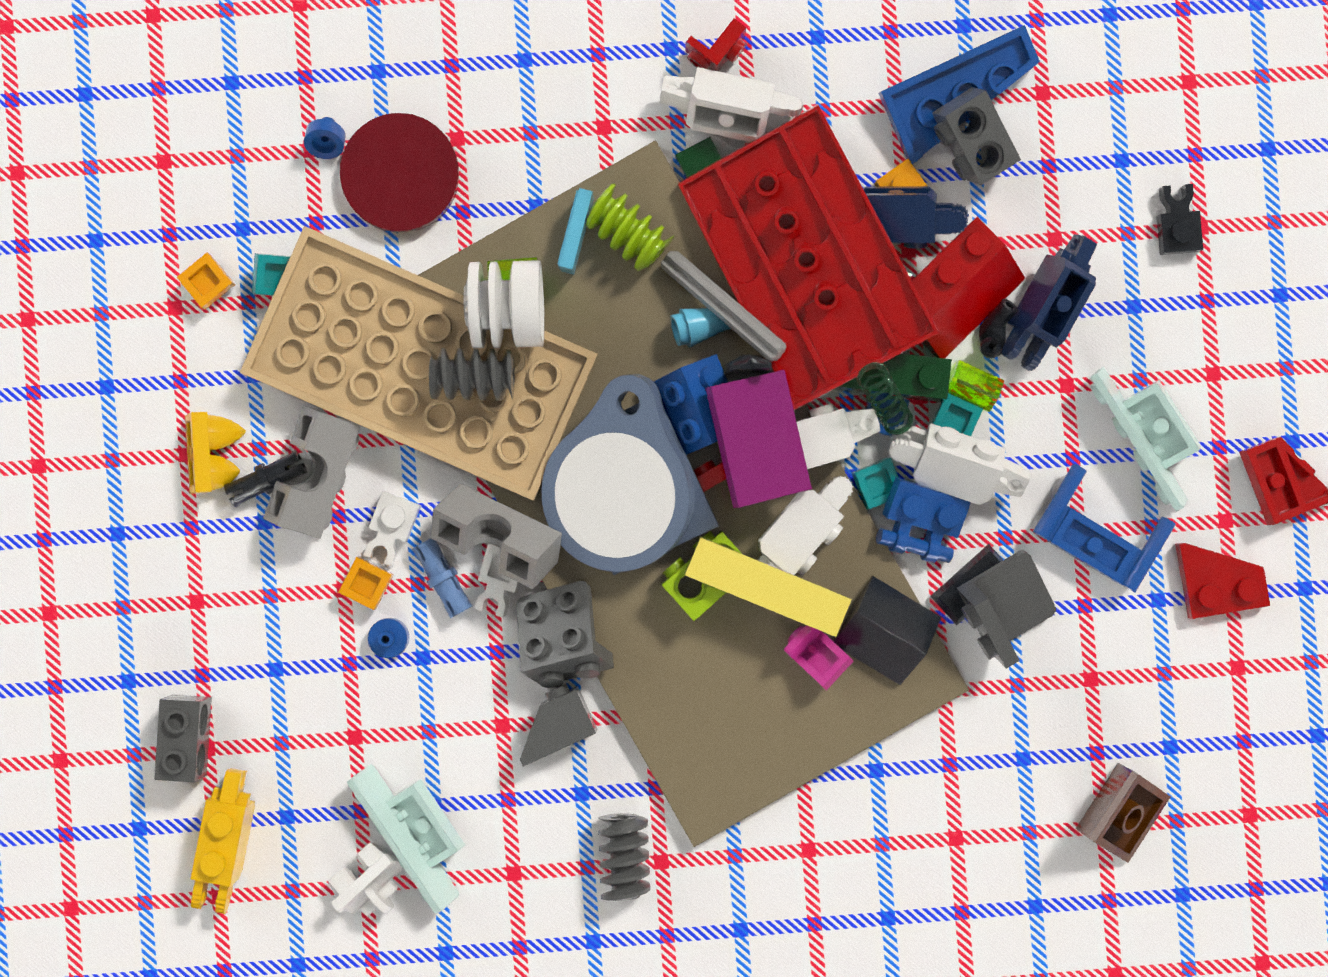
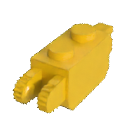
M227 769L222 788L215 787L212 796L206 799L190 878L195 880L191 908L201 909L206 901L209 883L219 885L215 911L226 914L229 907L233 885L239 880L243 870L255 809V801L250 800L251 794L243 792L247 773L245 770Z

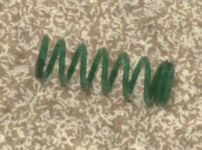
M879 362L865 365L857 375V383L862 387L863 393L866 395L868 402L871 403V407L875 410V414L885 431L891 435L903 434L912 426L914 421L913 414L907 407L905 400H903V396L890 376L887 367ZM876 368L884 371V373H876L867 377L863 383L861 381L862 375L870 369ZM878 376L883 377L882 381L872 386H866L870 379ZM886 384L882 390L876 393H870L872 389H876L881 385ZM883 392H890L887 397L880 401H875L878 395ZM894 399L891 405L879 408L882 403ZM900 411L903 412L902 417L897 422L887 423L888 419L895 417ZM908 414V420L904 427L896 430L889 428L901 423Z

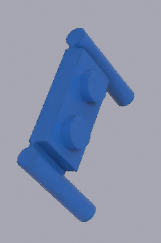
M1073 463L1034 528L1033 533L1046 539L1047 542L1112 581L1118 582L1123 587L1136 593L1176 524L1162 516L1143 549H1139L1067 506L1087 472L1084 468Z

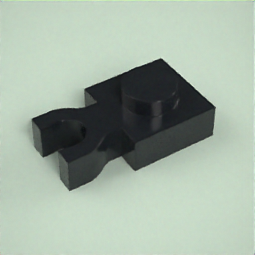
M1185 184L1181 187V200H1175L1171 196V185L1159 188L1160 201L1166 208L1165 214L1156 216L1160 255L1195 253L1203 250L1200 211H1190L1189 209L1194 195L1193 184Z

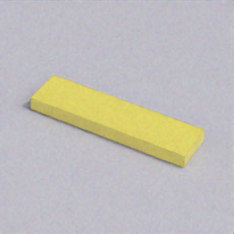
M702 537L699 538L685 572V576L835 637L852 600L849 597Z

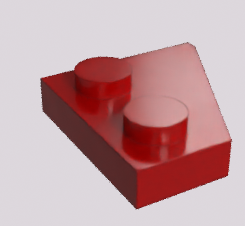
M1282 437L1272 438L1239 451L1267 526L1278 524L1328 503V488L1314 475L1316 470L1305 460L1298 458L1294 449Z
M1175 544L1189 619L1270 606L1263 566L1191 544Z

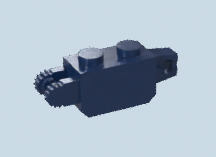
M865 186L863 188L892 243H904V247L910 249L925 248L928 246V243H935L937 234L961 233L967 227V217H969L966 206L964 207L958 203L956 205L953 203H937V193L929 186Z
M1074 234L1065 249L1060 248L1055 256L1046 254L1017 307L1018 312L1008 323L1013 328L1001 351L1004 357L1009 360L1016 359L1030 337L1032 340L1021 359V366L1028 371H1032L1041 363L1050 346L1057 348L1066 340L1096 286V277L1089 273L1091 268L1089 261L1096 249L1097 243L1086 236Z

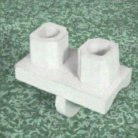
M369 843L356 856L366 870L359 878H356L350 869L343 868L328 880L334 895L337 897L331 903L337 912L341 913L343 910H346L350 914H354L361 908L369 916L377 908L385 914H388L394 908L390 896L398 887L391 879L403 867L396 856L388 855L379 845Z

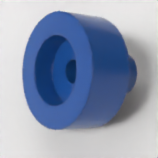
M323 117L308 124L304 137V146L311 155L317 158L333 159L343 152L346 134L344 129L334 119Z
M384 618L377 621L368 633L369 647L376 655L382 658L398 656L405 651L409 644L408 628L402 621L396 618ZM385 636L389 637V642L385 640Z

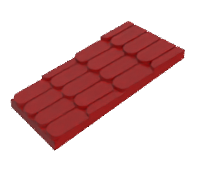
M818 104L678 183L738 303L786 344L785 352L777 361H772L771 364L774 372L785 370L794 410L939 333Z

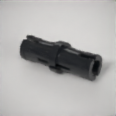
M294 450L292 453L267 466L264 463L255 466L254 472L225 484L224 490L226 495L243 489V492L229 498L231 504L234 507H238L240 504L264 492L271 494L276 481L284 483L302 474L304 475L307 473L305 463L288 469L289 465L302 460L298 451Z

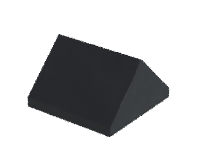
M872 576L833 642L844 652L901 685L926 656L941 617Z

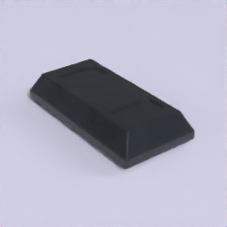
M990 544L986 545L930 597L957 626L965 619L961 610L965 604L957 587L1000 563L1003 559Z

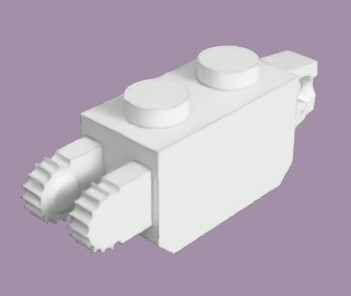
M697 67L695 77L665 75L659 103L686 112V124L692 130L747 142L764 135L765 132H769L794 118V116L801 114L803 109V102L798 97L774 91L775 83Z
M828 404L809 410L811 418L797 421L807 469L850 457L855 448L854 443L881 431L874 408L845 412L844 408L834 411L833 405Z
M931 423L927 431L903 424L898 427L895 426V430L892 432L891 439H893V442L890 444V457L897 462L900 461L901 464L913 467V477L918 485L979 505L989 502L993 492L1021 498L1029 484L1030 470L1005 459L1006 448L998 446L992 441L980 440L959 433L953 428L941 427Z
M837 476L832 481L829 480L830 483L826 484L819 493H816L814 490L798 492L758 539L759 551L762 553L758 561L792 575L798 573L803 576L817 560L813 553L820 544L824 542L827 546L830 545L842 531L843 527L838 523L844 516L838 510L848 500L847 497L851 496L852 488L854 487L852 486L853 482H850L846 476Z

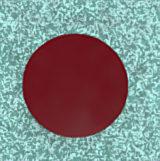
M408 113L385 114L362 125L348 141L340 163L342 190L352 209L370 225L391 232L418 231L435 223L453 203L458 191V158L446 135L430 121Z

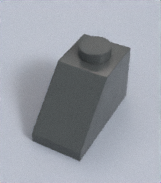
M563 684L545 693L547 700L543 701L539 706L520 757L523 767L596 734L597 726L578 686L569 689L567 684Z

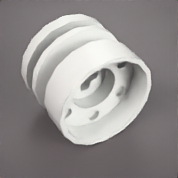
M540 260L513 261L510 280H502L497 262H490L488 280H484L481 262H470L468 278L464 286L463 301L465 324L470 334L472 347L474 349L484 348L486 330H490L492 346L500 348L504 329H511L516 347H543L544 290Z

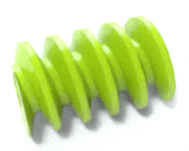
M613 183L599 196L591 207L586 226L589 229H594L601 225L598 237L604 240L613 235L610 247L613 250H617L625 245L622 258L628 261L638 256L634 268L637 271H641L652 265L674 239V235L662 241L660 238L665 227L660 225L650 230L648 228L652 219L650 214L638 220L636 216L640 205L636 204L626 209L624 206L628 195L624 193L614 199L612 195L616 184Z

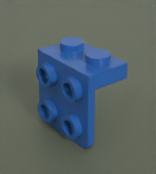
M717 354L683 366L653 381L659 389L664 410L686 455L718 442L705 389L728 383Z

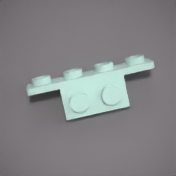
M1102 367L1091 376L1094 382L1091 384V389L1095 397L1102 405L1108 404L1115 415L1112 421L1116 430L1123 438L1129 437L1136 448L1133 454L1137 463L1143 471L1150 470L1157 481L1155 490L1165 505L1171 503L1176 512L1184 508L1188 499L1168 467L1199 451L1202 447L1160 380L1124 399L1106 369Z
M370 764L349 779L347 784L357 801L361 803L375 824L377 831L383 836L398 858L400 865L406 870L420 891L423 899L429 904L433 912L438 914L459 896L457 888L440 865V862L458 852L465 846V843L421 779L394 796L376 768Z

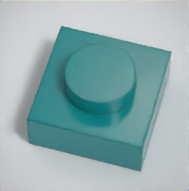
M255 253L252 293L274 295L291 256Z
M948 393L947 400L940 403L931 424L950 427L959 433L971 436L983 409Z
M888 457L851 472L866 509H872L886 503L895 477L899 478L892 459Z

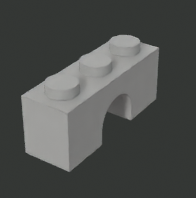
M303 406L290 444L308 451L312 458L311 473L305 481L296 485H288L276 481L263 519L276 526L321 539L323 530L331 522L333 514L332 505L336 494L345 483V468L349 457L358 446L360 425Z
M461 483L433 509L431 539L463 555L478 544L491 543L501 547L498 572L531 589H534L558 563L561 532Z

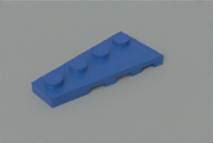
M1025 25L878 93L906 159L911 161L912 165L941 142L934 130L937 122L932 112L971 87L986 90L992 100L1040 62ZM967 111L960 116L958 126L970 118Z

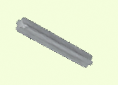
M670 251L666 254L661 262V267L666 273L768 361H777L786 350V344L681 253Z

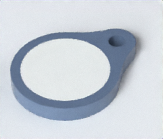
M640 374L621 375L610 381L586 418L557 445L547 462L543 475L542 505L549 527L562 533L560 545L569 554L593 568L604 571L624 572L639 569L657 561L679 543L690 524L693 514L695 490L690 467L670 430L657 385L648 377ZM629 391L636 394L639 399L640 406L635 414L626 413L621 406L625 395Z

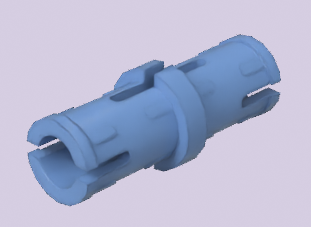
M430 538L414 547L412 550L429 578L427 584L430 589L434 587L444 604L448 616L452 618L472 607L455 576L458 574L456 568H451L437 541Z

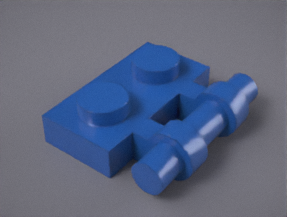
M895 477L882 513L887 519L895 520L892 531L882 528L878 530L876 543L888 546L889 551L903 554L906 551L920 555L921 560L935 563L937 560L950 563L954 550L953 548L941 545V541L944 535L955 538L959 537L971 502ZM912 526L927 529L924 540L909 536Z

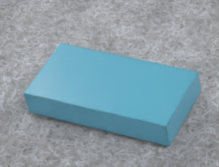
M582 188L576 190L557 263L562 272L575 274L587 228L586 221L594 201L593 191Z

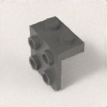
M1024 550L1018 551L957 587L965 604L961 610L973 629L977 628L981 636L977 639L979 646L989 660L995 657L1005 669L1020 661L1010 641L1052 617L1056 612L1055 604L1031 555Z
M585 581L570 583L518 599L516 611L521 673L542 687L554 688L563 685L565 680L577 677L582 679L594 678L600 675L601 671L614 668L613 653L595 639L591 587Z

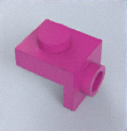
M808 625L798 627L790 635L788 645L784 648V651L826 690L854 662L826 634Z

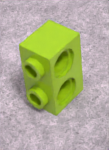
M709 531L702 537L741 553L722 531L716 536ZM698 541L692 546L694 549L696 548ZM680 557L663 572L667 579L662 583V586L689 617L695 621L727 592L701 582V590L696 596H683L678 590V583L685 576L691 558L684 562Z

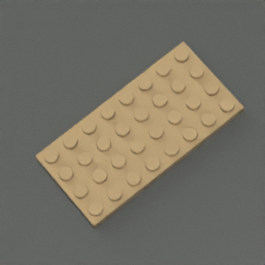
M304 226L240 373L535 501L542 485L547 462L557 445L561 442L598 354L547 331H544L543 347H516L511 329H504L501 347L494 348L492 346L490 330H486L484 348L475 349L479 350L482 361H486L490 349H495L498 361L503 360L506 350H511L515 365L513 400L509 389H507L502 401L496 400L492 389L486 400L479 399L476 389L470 400H464L460 388L454 400L447 399L443 388L438 399H431L429 391V364L431 356L433 359H438L441 348H446L449 360H454L457 349L462 348L465 359L470 360L474 350L471 345L468 328L465 324L464 295Z

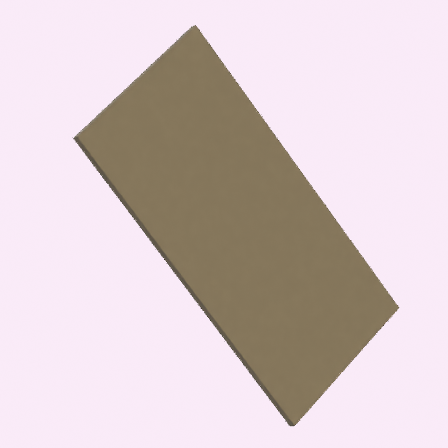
M656 140L418 275L464 295V286L468 278L470 262H481L484 280H488L490 262H497L502 280H510L513 261L540 260L544 290V331L598 354L561 441L586 418L610 381L621 375L640 374L655 381L683 366L717 354L723 371L726 363L742 354L763 357L732 329L723 331L690 348L687 345L678 346L674 339L671 328V315L678 314L679 309L707 307L662 269L661 262L668 252L678 251L736 302L738 301L678 186L679 180ZM614 183L616 184L612 195L614 199L626 193L628 195L624 206L626 209L636 204L640 205L636 216L638 220L650 214L652 216L648 227L650 230L660 225L665 227L660 238L662 241L674 235L670 245L652 265L637 271L634 265L638 256L628 261L622 258L625 245L617 250H613L610 247L613 235L604 240L598 237L601 225L594 229L586 228L575 274L562 272L557 264L576 190H579V188L593 191L594 204L599 196ZM629 391L621 403L623 410L638 404V396ZM807 404L794 410L796 422L811 418L810 409ZM718 442L686 455L693 470L710 460H713L716 466L722 463ZM839 460L807 469L812 487L810 490H814L816 493H819L826 484H829V480L832 481L837 476H846L849 479ZM727 479L704 492L719 524L718 527L710 531L715 536L722 531L742 554L759 560L762 553L759 551L758 539L797 493L740 508H733ZM486 480L497 502L549 526L543 511L542 485L535 501ZM854 487L852 488L851 496L847 497L848 500L838 510L844 516L838 523L843 527L842 531L830 545L827 546L824 542L820 544L813 553L817 560L803 576L798 573L795 574L797 577L852 599L840 628L872 576L920 604L891 551H889L888 546L876 543L878 529ZM706 533L674 547L665 556L649 565L631 571L620 572L616 575H613L612 571L596 569L582 563L560 545L558 563L547 573L542 581L547 590L578 581H585L590 585L595 639L613 653L614 668L601 671L597 678L693 847L969 691L968 686L937 632H935L926 656L901 685L846 653L854 662L826 690L784 651V648L788 645L790 635L798 627L806 626L805 624L730 593H725L700 617L693 621L662 586V583L667 579L663 572L680 557L684 562L688 561L695 550L692 546ZM684 576L678 583V590L685 597H694L700 592L702 584L698 580ZM823 632V633L826 634L832 641L834 640L835 636H832V635H830V634H827V633Z

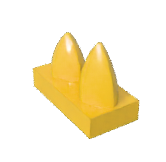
M191 412L185 415L190 494L212 492V490L222 488L225 484L231 483L240 473V469L228 459L217 455H210V451L222 449L233 444L246 433L245 429L232 420L221 416L208 415L207 412Z

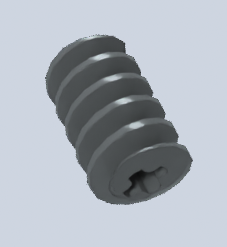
M441 348L438 359H433L431 356L429 364V391L431 399H438L443 388L447 399L454 400L460 388L464 400H470L475 389L480 400H486L492 389L497 401H502L507 389H509L513 400L515 365L511 350H506L502 361H498L495 349H490L486 361H482L478 349L473 350L470 360L465 359L462 348L457 349L454 360H449L446 348Z
M629 813L608 814L598 817L600 820L609 822L608 827L598 830V835L610 838L609 843L599 846V851L608 853L611 856L610 859L600 862L601 868L611 870L610 875L600 878V883L612 886L611 891L601 894V899L607 901L632 900L650 891V883L642 878L650 874V867L641 862L649 859V851L640 847L649 842L648 835L640 832V830L648 826V819Z

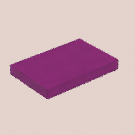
M785 370L705 388L733 508H740L812 489Z

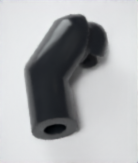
M1003 298L980 326L979 349L986 358L992 359L1002 354V348L1006 343V325L1018 312L1016 305L1008 299Z

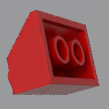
M978 216L912 280L939 331L938 334L921 342L936 358H946L993 311L1003 298L1006 299L1026 279L1007 246Z

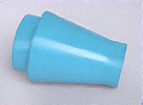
M708 308L679 309L678 314L671 315V328L678 346L687 345L690 348L712 336L731 329Z

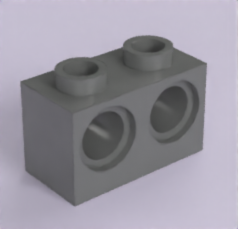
M971 87L932 112L937 122V125L934 126L935 133L944 146L947 147L949 145L955 156V159L952 160V165L962 180L965 181L967 179V181L983 185L1021 160L986 90ZM967 111L970 116L969 125L965 130L960 131L958 126L959 118ZM986 146L987 158L982 164L978 165L976 161L977 152L981 147Z
M172 694L159 700L154 780L195 783L207 776L212 697Z

